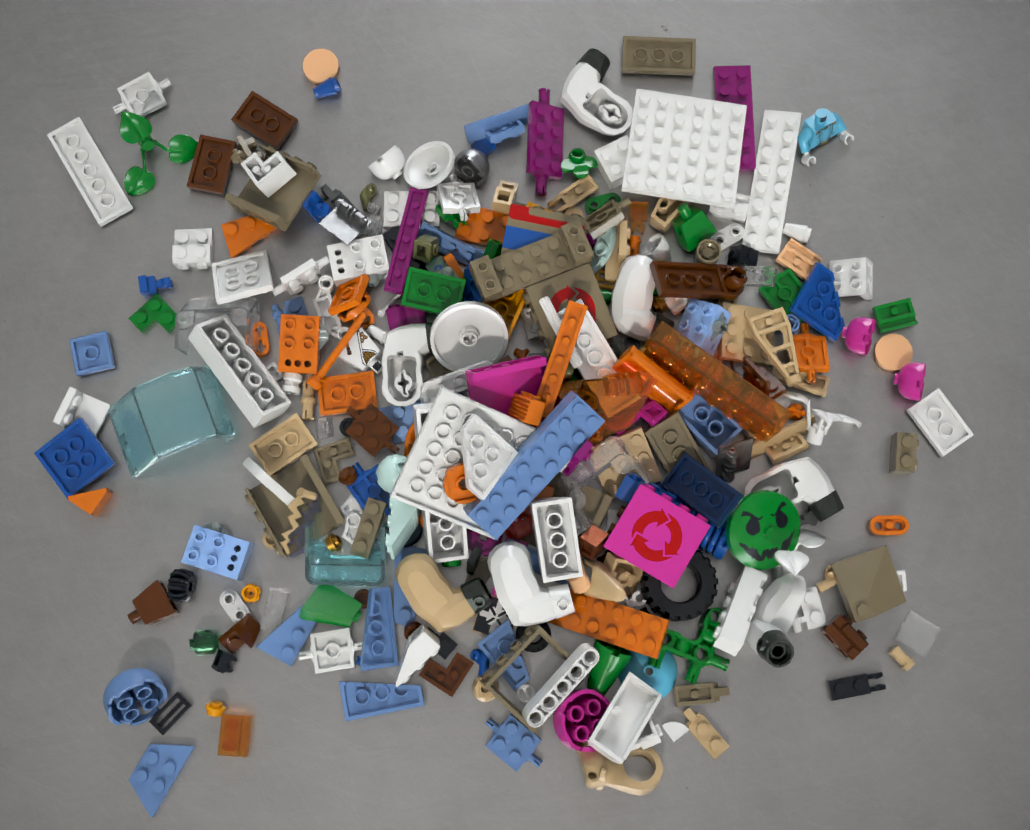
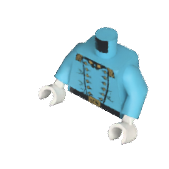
M824 108L818 109L816 114L805 119L801 132L797 137L801 153L804 154L801 158V162L804 165L809 166V161L815 164L816 158L810 155L809 152L837 137L839 133H841L840 141L848 145L846 142L848 137L854 141V136L846 131L847 128L838 114Z

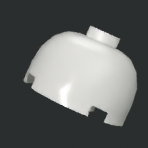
M396 144L368 166V168L376 177L382 180H387L391 177L395 180L402 174L401 169L405 164L404 154Z

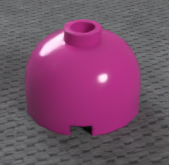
M858 317L853 319L848 327L845 326L843 328L842 337L845 338V345L850 351L859 355L868 354L872 344V333L875 331V319Z
M918 362L908 363L901 368L899 374H895L894 385H898L899 393L906 399L921 400L924 389V377L926 375V364Z

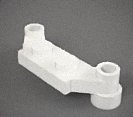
M324 275L318 281L320 289L316 298L312 300L317 314L322 317V323L331 336L341 340L349 328L342 326L337 314L331 316L328 313L332 302L331 294L334 290V281L332 277Z

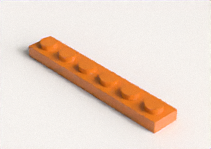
M571 300L568 302L537 396L541 397L540 401L546 403L542 416L545 418L554 408L588 308L586 305Z

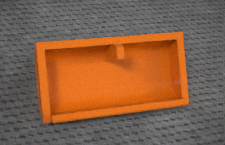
M634 345L630 346L612 366V369L641 391V396L646 395L650 399L655 400L669 414L680 410L695 395L694 392L676 380L675 377L666 372Z

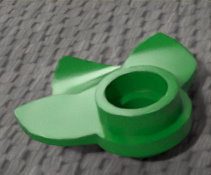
M580 148L572 149L568 158L561 163L563 173L573 172L574 176L581 179L588 176L589 168L598 167L595 158L586 156L584 150Z

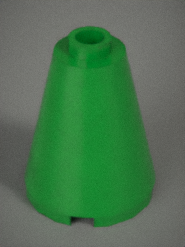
M596 639L593 647L598 651L600 657L597 664L589 672L587 689L595 690L602 696H605L631 660L632 655L625 648Z

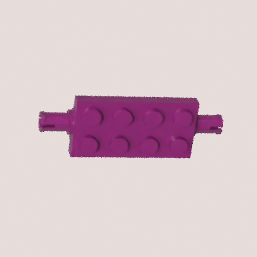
M541 88L538 90L539 102L533 100L529 102L526 173L533 174L534 180H536L535 196L539 194V197H545L547 195V181L549 179L560 180L562 178L564 109L550 105V89H547L546 92V88Z

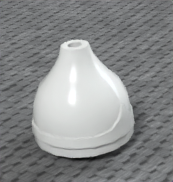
M660 233L651 236L642 247L641 254L650 257L654 261L670 262L672 260L669 242Z

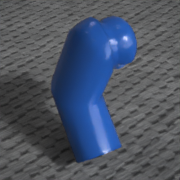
M474 649L471 651L470 657L479 665L478 676H482L489 669L490 660L481 649Z

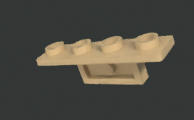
M622 212L625 218L619 225L615 226L616 242L613 252L605 264V281H616L621 263L630 254V245H627V239H630L631 228H627L626 212Z
M811 414V426H812L813 423H816L815 417H814L813 414ZM807 417L753 441L751 459L766 453L773 464L776 465L808 450L809 445L803 438V435L809 432V430H806Z

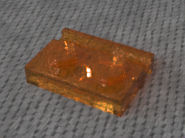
M222 714L217 755L248 757L252 716Z

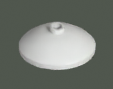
M442 141L428 142L417 148L409 156L404 166L406 182L411 187L417 189H427L441 183L449 175L454 165L455 155L452 148Z

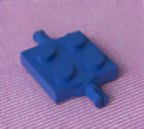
M359 462L355 463L352 467L356 470L358 476L353 484L347 486L349 491L363 510L368 497L388 503L385 513L387 516L390 515V493L383 490L377 482L376 469L379 464L364 471Z

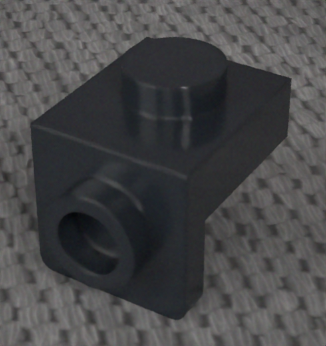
M743 244L733 246L728 253L727 264L730 266L738 264L754 270L757 268L759 251Z

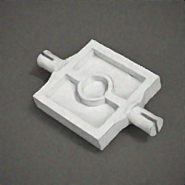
M147 72L117 88L121 95L122 103L112 108L116 114L127 109L129 112L145 117L168 104L162 90L172 84L168 78L158 83L153 79L151 73Z
M451 174L449 176L451 182L437 185V193L443 214L459 213L460 220L467 221V213H480L481 206L474 183L459 182L457 175L454 174L453 176Z
M325 256L317 262L313 258L281 277V284L274 288L273 294L276 297L283 291H288L290 295L301 292L304 286L309 283L313 284L320 279V276H322L320 269L330 263L329 259Z
M350 628L310 634V651L298 653L299 656L306 655L299 657V660L311 658L314 663L315 674L356 667L355 651L362 650V646H359L363 645V642L354 643L351 638Z

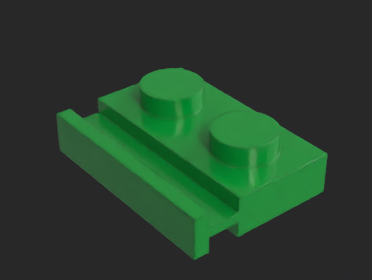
M910 298L872 308L880 334L918 324Z

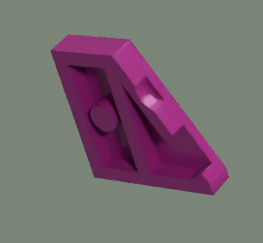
M587 440L562 472L569 477L583 460L587 462L594 454V451H592L594 445Z

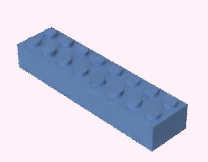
M571 390L516 450L518 454L485 500L477 498L475 501L467 503L463 510L468 517L497 540L568 463L583 444L600 428L605 420Z

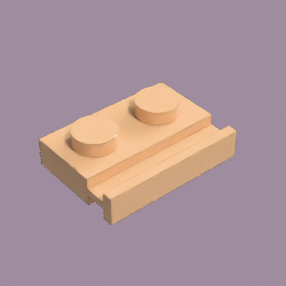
M791 238L775 261L786 269L790 268L796 276L805 281L814 264L821 262L823 258Z

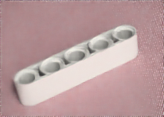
M588 643L578 646L522 710V716L529 726L534 728L540 727L597 664L600 656L594 647ZM591 651V655L588 658H584L585 654ZM578 666L577 671L571 673L572 668ZM564 681L563 687L557 688V685ZM551 697L548 703H543L545 698ZM537 712L536 717L529 719L532 713Z

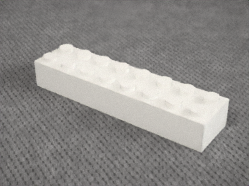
M433 402L412 405L415 440ZM422 510L426 554L432 557L436 563L468 559L466 528Z

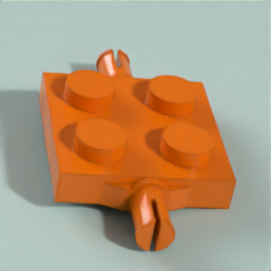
M803 323L800 325L802 334L793 335L799 372L807 373L808 383H815L816 372L828 373L830 370L826 337L810 334L809 324L806 323L805 325Z

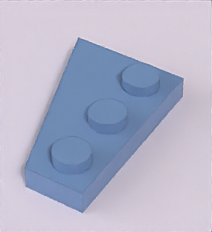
M509 619L477 643L493 665L496 664L499 656L507 653L510 645L516 640ZM521 653L501 674L514 691L530 679Z

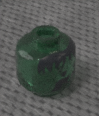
M212 629L195 631L193 639H189L190 650L195 651L198 657L215 654L216 649H219L218 633H214Z

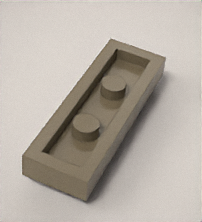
M368 497L350 554L370 559L388 503Z

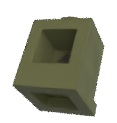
M424 234L414 240L413 258L430 263L431 259L439 251L438 237Z

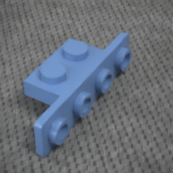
M529 103L464 125L468 143L486 138L491 144L501 143L503 139L520 136L521 133L526 132L524 124L528 123Z

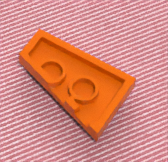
M250 215L221 224L231 258L238 257L243 251L252 248V245L260 239L266 238L278 229Z

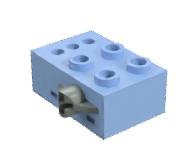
M690 298L668 347V351L679 358L709 366L722 335L728 331L727 323L731 313L720 305Z
M217 521L203 526L194 525L181 562L242 581L255 544L230 536L223 524Z

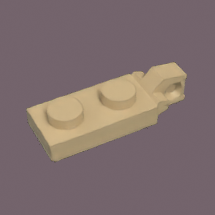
M689 707L682 711L689 720L685 723L688 726L687 728L714 760L730 747L704 715H701L700 712L694 714Z

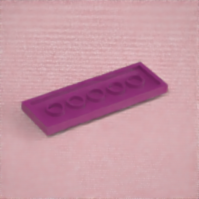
M751 65L714 66L715 101L747 105L739 172H754L756 169Z

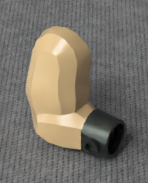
M414 553L408 555L399 562L395 570L396 581L414 612L437 632L451 630L465 623L475 614L480 613L493 603V598L480 577L461 584L460 588H453L447 578L440 572L435 560L427 554Z

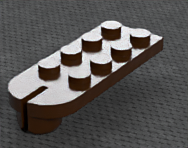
M652 261L649 265L659 297L734 300L743 292L744 285L748 280V277L745 276L746 271L736 265Z

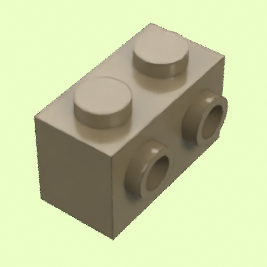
M897 432L891 435L890 474L910 475L915 473V470L918 468L916 451L919 449L917 434Z

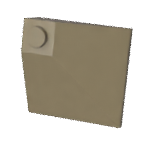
M887 545L830 564L848 617L852 622L857 623L875 617L907 602Z

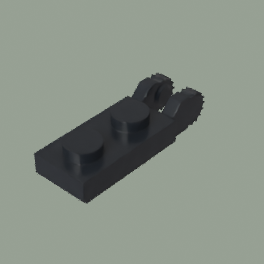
M863 673L827 680L831 701L871 694V692L886 689L885 684H877L870 687L868 679L883 677V673Z

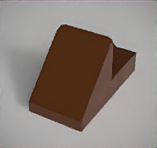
M248 613L219 637L218 640L231 654L244 643L252 648L260 631L261 624Z

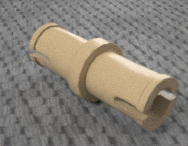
M303 381V392L300 399L302 404L301 419L304 421H309L310 419L312 421L314 420V404L316 403L314 388L308 385L306 381Z

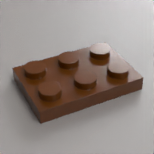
M251 91L231 119L234 124L274 147L277 151L298 123L297 118L254 91Z
M200 134L187 187L189 189L224 195L233 163L231 160V156L234 154L232 150L237 148V142Z

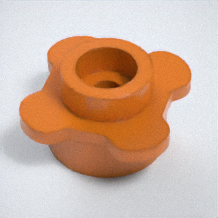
M796 403L790 404L788 411H785V415L792 420H801L807 414L805 408Z

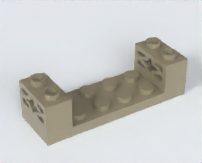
M578 219L561 226L559 233L493 259L486 255L470 262L469 270L482 302L487 304L531 285L591 263L594 253Z

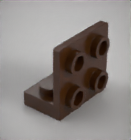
M747 356L743 357V379L746 380L748 386L753 388L759 399H763L768 404L786 393V388L763 363L756 366Z

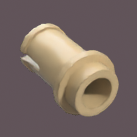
M898 645L889 652L901 665V669L908 671L915 664L914 658H910Z

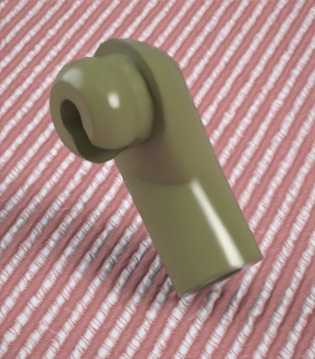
M373 183L366 185L360 193L363 211L372 210L370 200L377 191V187Z

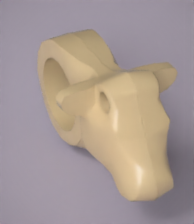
M588 739L585 742H577L580 746H590L587 742ZM642 747L632 750L627 757L628 759L633 756L645 758L651 764L653 776L643 782L635 781L626 774L624 762L623 764H617L598 751H576L580 759L585 785L590 789L596 788V790L601 791L604 786H608L629 794L641 796L652 792L658 786L663 774L660 756L651 747L644 750Z

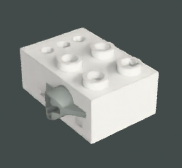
M382 234L353 240L348 246L343 242L327 245L336 287L363 274L370 278L368 285L376 287L382 278L387 277L390 265Z

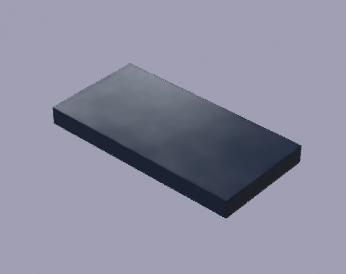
M686 452L662 482L664 486L719 528H721L744 497V495Z

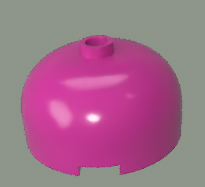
M573 690L556 708L553 714L554 730L559 740L568 748L576 751H596L591 746H580L577 742H585L590 738L610 704L608 699L595 690Z

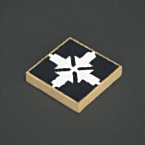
M491 595L493 603L476 615L472 631L488 635L507 619H509L513 630L514 625L498 598Z

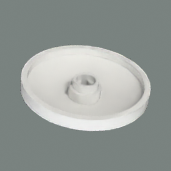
M464 301L447 307L436 317L430 331V344L436 359L447 369L456 371L486 360L496 364L506 351L508 331L504 319L494 308L481 302Z

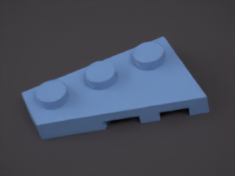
M301 605L278 628L260 642L256 648L291 666L316 622L299 618L300 610L303 606Z

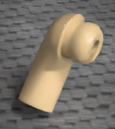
M831 566L826 567L824 580L815 585L819 593L836 584Z

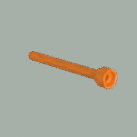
M362 311L357 316L318 373L312 377L310 376L306 381L315 390L319 391L323 386L322 379L366 319L367 313L365 311Z

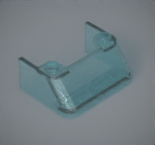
M310 520L305 526L306 580L313 585H380L386 575L388 558L386 534L388 533V522H384L381 527V541L375 542L370 559L351 555H330V550L327 548L325 541L314 539L315 520Z

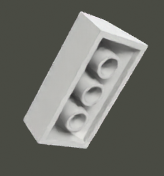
M572 497L534 499L530 503L543 583L582 577L583 571Z

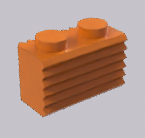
M521 391L520 394L513 393L514 397L510 401L511 404L507 414L524 423L539 426L546 403L540 401L541 397L525 391Z

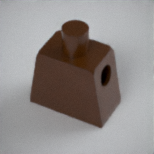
M156 580L133 599L132 602L136 610L127 615L133 625L143 620L145 625H153L180 613L174 601L169 599L168 590L163 581Z

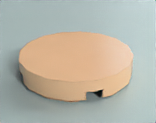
M323 48L315 49L304 58L303 72L312 83L321 84L330 77L338 76L339 62L335 54L330 50Z
M895 333L881 337L875 344L873 351L877 364L884 370L891 372L901 370L904 365L911 362L913 356L910 342L902 335Z

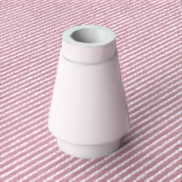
M786 223L783 234L800 243H808L812 232L808 225Z

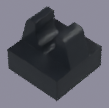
M218 649L211 668L221 673H232L233 669L228 667L227 664L229 661L237 662V658L225 650Z

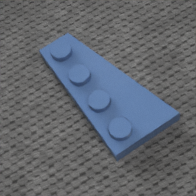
M415 546L403 547L395 558L393 617L394 623L405 626L415 621L416 613L396 581L395 570L399 562L406 556L414 553L426 554L425 549Z
M390 586L369 589L359 671L399 666Z
M339 681L345 721L425 705L421 685L400 684L397 687L395 684Z

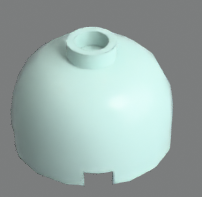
M393 454L387 456L379 463L376 469L377 482L383 490L391 493L407 457Z

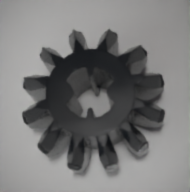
M180 568L174 569L171 572L167 585V594L170 600L177 602L189 601L195 586L193 571Z

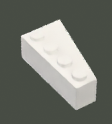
M745 566L735 583H730L727 590L729 597L725 598L722 605L725 610L720 613L717 621L720 625L715 628L712 636L715 638L714 647L733 656L737 655L745 641L751 624L750 621L756 610L755 605L763 591L761 587L768 577L767 574Z

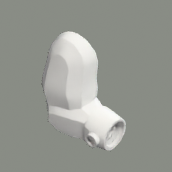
M506 541L496 545L489 553L487 564L496 595L513 625L531 626L543 624L575 612L568 584L548 586V588L539 586L538 579L532 569L530 552L525 545L515 541Z

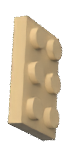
M295 413L248 446L266 473L272 477L317 447L318 443L300 416Z

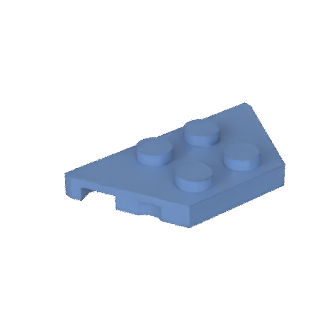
M154 743L148 746L130 776L129 782L151 817H154L194 751L195 746Z

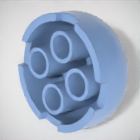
M132 668L116 675L107 685L103 695V705L108 718L113 724L118 726L129 723L131 726H135L148 721L160 710L157 707L164 700H167V690L161 678L155 672L145 668ZM151 685H153L156 688L158 693V699L156 698ZM139 700L144 710L152 711L139 715L140 711L135 702Z

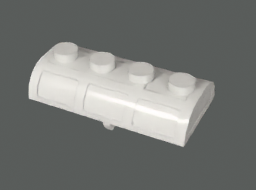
M628 672L588 739V744L609 760L617 764H623L660 702L662 695L637 676Z

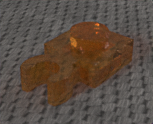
M631 201L632 204L629 205L628 221L634 222L631 225V234L634 233V228L638 227L641 229V235H643L645 226L642 222H647L648 202Z

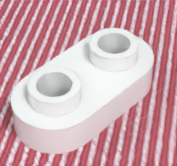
M732 223L713 234L710 239L715 241L721 239L723 243H719V245L721 246V252L740 242L744 237L745 231L740 224ZM732 230H737L738 234H734Z
M229 589L220 595L221 606L235 624L241 620L237 616L240 611L243 612L244 616L248 613L252 615L251 610L237 591ZM228 596H232V602L230 603L226 601Z

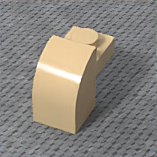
M500 180L492 201V211L509 215L511 203L514 204L518 183Z

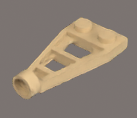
M783 307L749 318L746 322L753 338L781 373L787 387L802 382L799 375L791 324ZM776 330L781 331L783 344L778 347L772 346L767 340L766 334ZM786 349L790 362L782 364L776 352Z

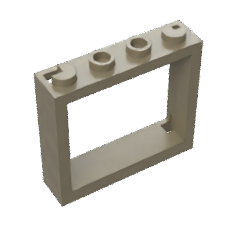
M538 624L528 626L524 631V635L510 645V649L506 654L498 657L496 664L491 669L486 670L480 680L484 687L533 734L540 727L534 728L529 726L523 718L522 712L495 688L492 683L538 634L565 660L569 658L570 655ZM578 666L573 667L574 669L571 671V673H575L578 669ZM587 674L573 690H575L589 674ZM562 681V682L557 686V688L563 687L564 681ZM547 697L543 703H548L551 697ZM537 712L532 713L529 719L536 717Z

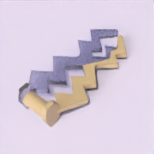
M302 487L297 489V497L287 506L293 513L287 517L292 529L282 533L285 540L280 542L286 554H290L288 545L295 543L298 550L289 555L291 558L305 552L301 543L308 542L303 531L315 526L311 515L321 512L318 503L321 497L319 492L305 490ZM301 498L311 499L312 502L307 504L310 509L301 512L306 522L298 525L295 519L302 516L297 506L305 504ZM296 534L298 538L292 541L290 536Z

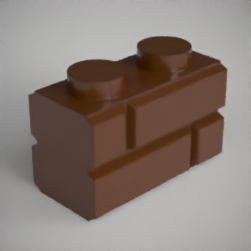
M839 614L831 619L821 629V632L847 660H854L869 643L866 641L867 637L859 629L856 631L851 626L853 622L850 618Z

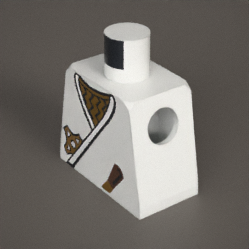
M360 328L338 356L339 359L360 372H367L370 368L376 374L382 371L381 362L378 360L382 356L380 349L367 333Z

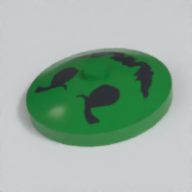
M760 490L743 497L729 516L726 525V540L730 552L740 563L757 570L771 569L780 565L774 557L775 553L780 550L794 551L798 543L801 529L798 511L787 497L774 491Z

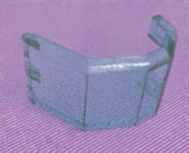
M191 366L133 387L108 410L130 476L132 477L142 475L163 458L199 443L213 439H224L225 443L233 441L235 436L234 428L216 379L209 367Z

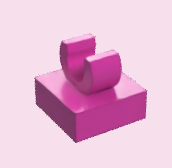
M652 400L640 410L639 415L649 424L655 426L667 416V410L655 400Z

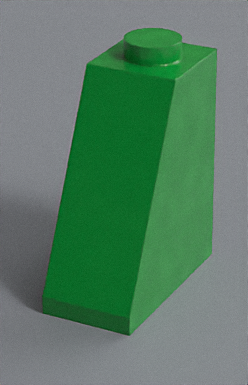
M322 580L302 606L299 618L350 627L353 622L357 623L362 616L361 608L363 604L325 580Z

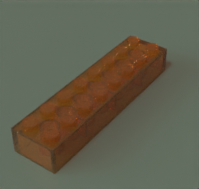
M664 321L660 322L640 350L666 372L675 377L676 380L688 387L695 395L702 397L710 406L716 407L725 417L737 422L742 429L748 430L760 441L766 443L779 433L792 414Z

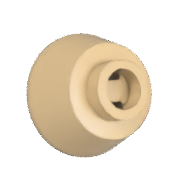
M478 676L472 684L474 697L481 702L492 701L495 696L480 682L482 676ZM495 680L492 685L499 690L498 682Z

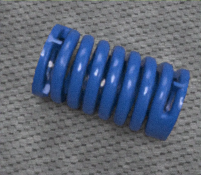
M679 499L678 506L681 503L691 509L689 513L695 517L697 514H700L684 500ZM708 520L707 524L710 525V528L701 541L699 549L704 550L709 542L705 552L710 554L714 550L713 557L721 560L728 550L726 540L727 524L719 528Z

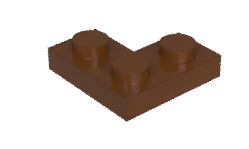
M458 652L447 669L429 658L419 676L453 697L474 663Z

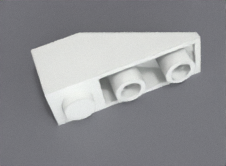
M424 624L420 625L408 637L395 674V685L397 687L402 683H406L416 669L420 670L430 656H435L440 650L439 638Z

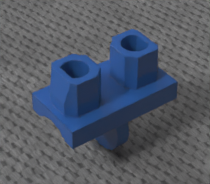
M313 190L302 204L304 209L317 223H320L322 218H325L331 211L330 206Z

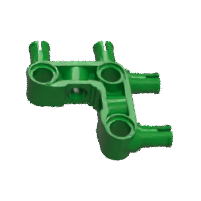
M717 607L708 608L702 614L695 639H687L681 636V633L667 629L666 635L668 640L665 644H662L658 660L650 657L648 665L660 669L665 652L686 659L690 665L684 680L692 684L697 683L700 670L705 666L712 665L726 671L728 666L724 664H729L730 659L714 653L715 647L713 644L715 638L712 637L715 628L720 625L717 621L723 610ZM712 612H715L717 615L715 622L710 617ZM699 648L703 651V657L701 659L697 657V651Z

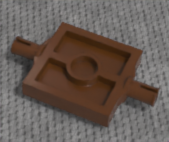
M372 403L360 413L352 406L349 407L350 410L347 409L346 413L353 417L354 420L345 432L374 458L385 448L389 449L393 454L400 450V448L392 443L394 435L400 428Z

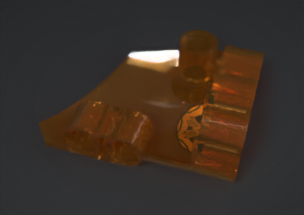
M646 371L607 374L603 378L563 381L559 391V398L561 402L572 390L605 420L598 429L600 433H594L588 440L596 444L601 442L605 436L630 429L658 380Z

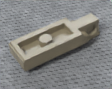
M713 682L673 686L675 707L716 703V701H720L719 696L730 695L728 686L718 687V683Z

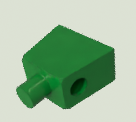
M687 203L678 206L677 210L680 216L673 220L674 230L680 248L691 252L701 241L711 237L717 230L702 210L694 206L689 208Z

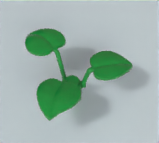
M121 112L120 136L127 143H138L140 145L143 163L142 169L138 166H133L127 171L124 178V187L127 194L131 196L144 194L150 191L155 184L153 173L146 171L145 151H150L154 145H157L166 152H170L169 158L172 162L182 164L194 158L198 142L189 135L177 134L170 139L169 148H167L157 140H153L150 135L152 133L151 123L145 117L132 112Z

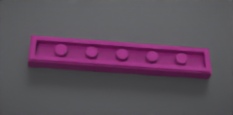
M410 187L384 292L399 295L404 293L408 270L413 258L414 240L418 238L429 190Z

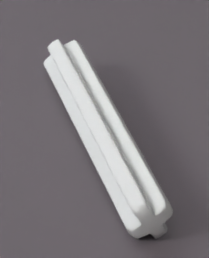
M545 296L539 300V303L557 336L562 322L548 296ZM574 347L570 363L573 368H578L583 362Z

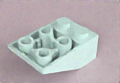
M390 497L389 508H391V515H388L387 525L389 533L386 534L387 553H390L391 560H395L419 524L420 509Z

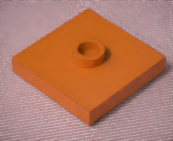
M363 274L338 285L328 313L334 316L359 305L370 278Z

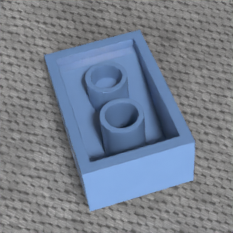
M702 387L695 393L689 403L677 411L692 437L712 458L718 454L720 446L727 445L743 429Z

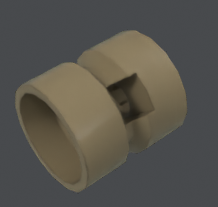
M704 239L696 248L693 256L694 263L716 264L721 255V246L713 239Z

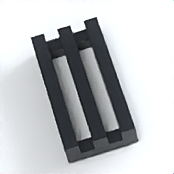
M177 692L149 722L162 735H165L193 705L180 692ZM177 699H179L180 702L159 723H157L156 721L161 717V715ZM184 704L185 707L163 729L162 726Z

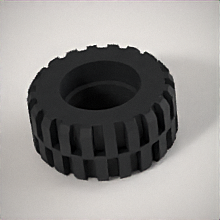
M700 550L695 551L687 567L696 576L697 589L695 594L684 602H675L667 598L661 589V581L643 571L640 582L642 585L641 593L647 601L646 604L660 617L676 622L692 620L704 614L713 604V599L717 596L718 592L716 590L718 578L715 575V567H712L710 564L711 560L705 557Z

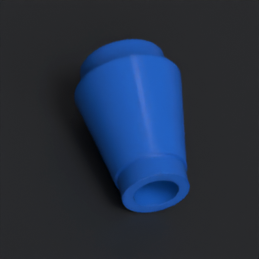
M330 77L316 88H313L317 99L337 95L338 92L342 91L336 77Z

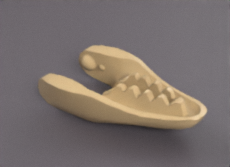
M584 559L583 563L585 566L592 568V578L589 590L583 594L608 601H623L626 597V592L609 569L601 561Z

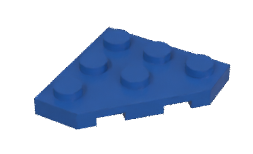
M817 262L811 269L789 311L829 340L836 341L845 324L844 319L840 315L839 307L841 305L838 292H835L834 273L820 262Z

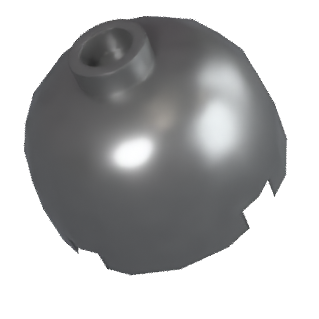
M469 148L461 151L455 157V169L453 171L464 183H474L476 187L485 181L490 171V164L484 153Z

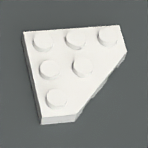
M471 414L460 429L465 482L468 490L480 500H485L518 452L476 414Z

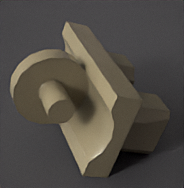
M241 135L236 137L239 144L237 148L232 150L234 154L231 156L234 164L240 163L241 165L242 162L253 154L251 151L257 149L253 137L243 139ZM255 152L264 161L262 152Z

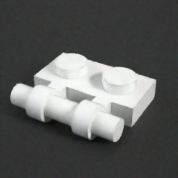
M817 587L807 588L804 600L800 606L803 616L798 617L796 613L792 623L795 633L802 631L800 623L805 622L807 630L827 625Z

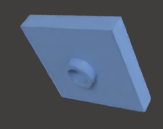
M108 331L69 340L76 376L80 377L116 368Z

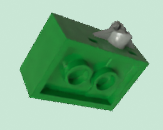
M409 267L401 306L439 315L447 307L461 302L466 280L460 279L451 267H444L435 272Z

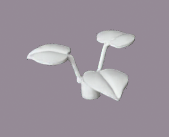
M796 392L782 394L806 404V430H809L806 442L821 445L824 435L827 434V430L834 421L854 423L858 428L862 425L860 421L846 415L810 409L811 399ZM810 411L821 418L819 424L813 423L811 426Z
M800 529L799 540L794 551L780 550L775 553L774 557L780 565L774 567L773 576L778 579L789 572L797 576L809 563V557L797 551L798 546L802 544L806 548H816L823 545L827 538L815 531Z

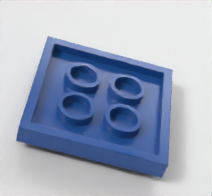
M78 418L34 453L67 499L68 496L78 494L116 464L83 418Z

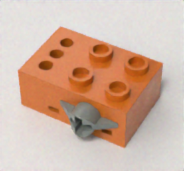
M281 314L278 372L318 373L320 370L321 348L330 338V333L323 325L321 316Z

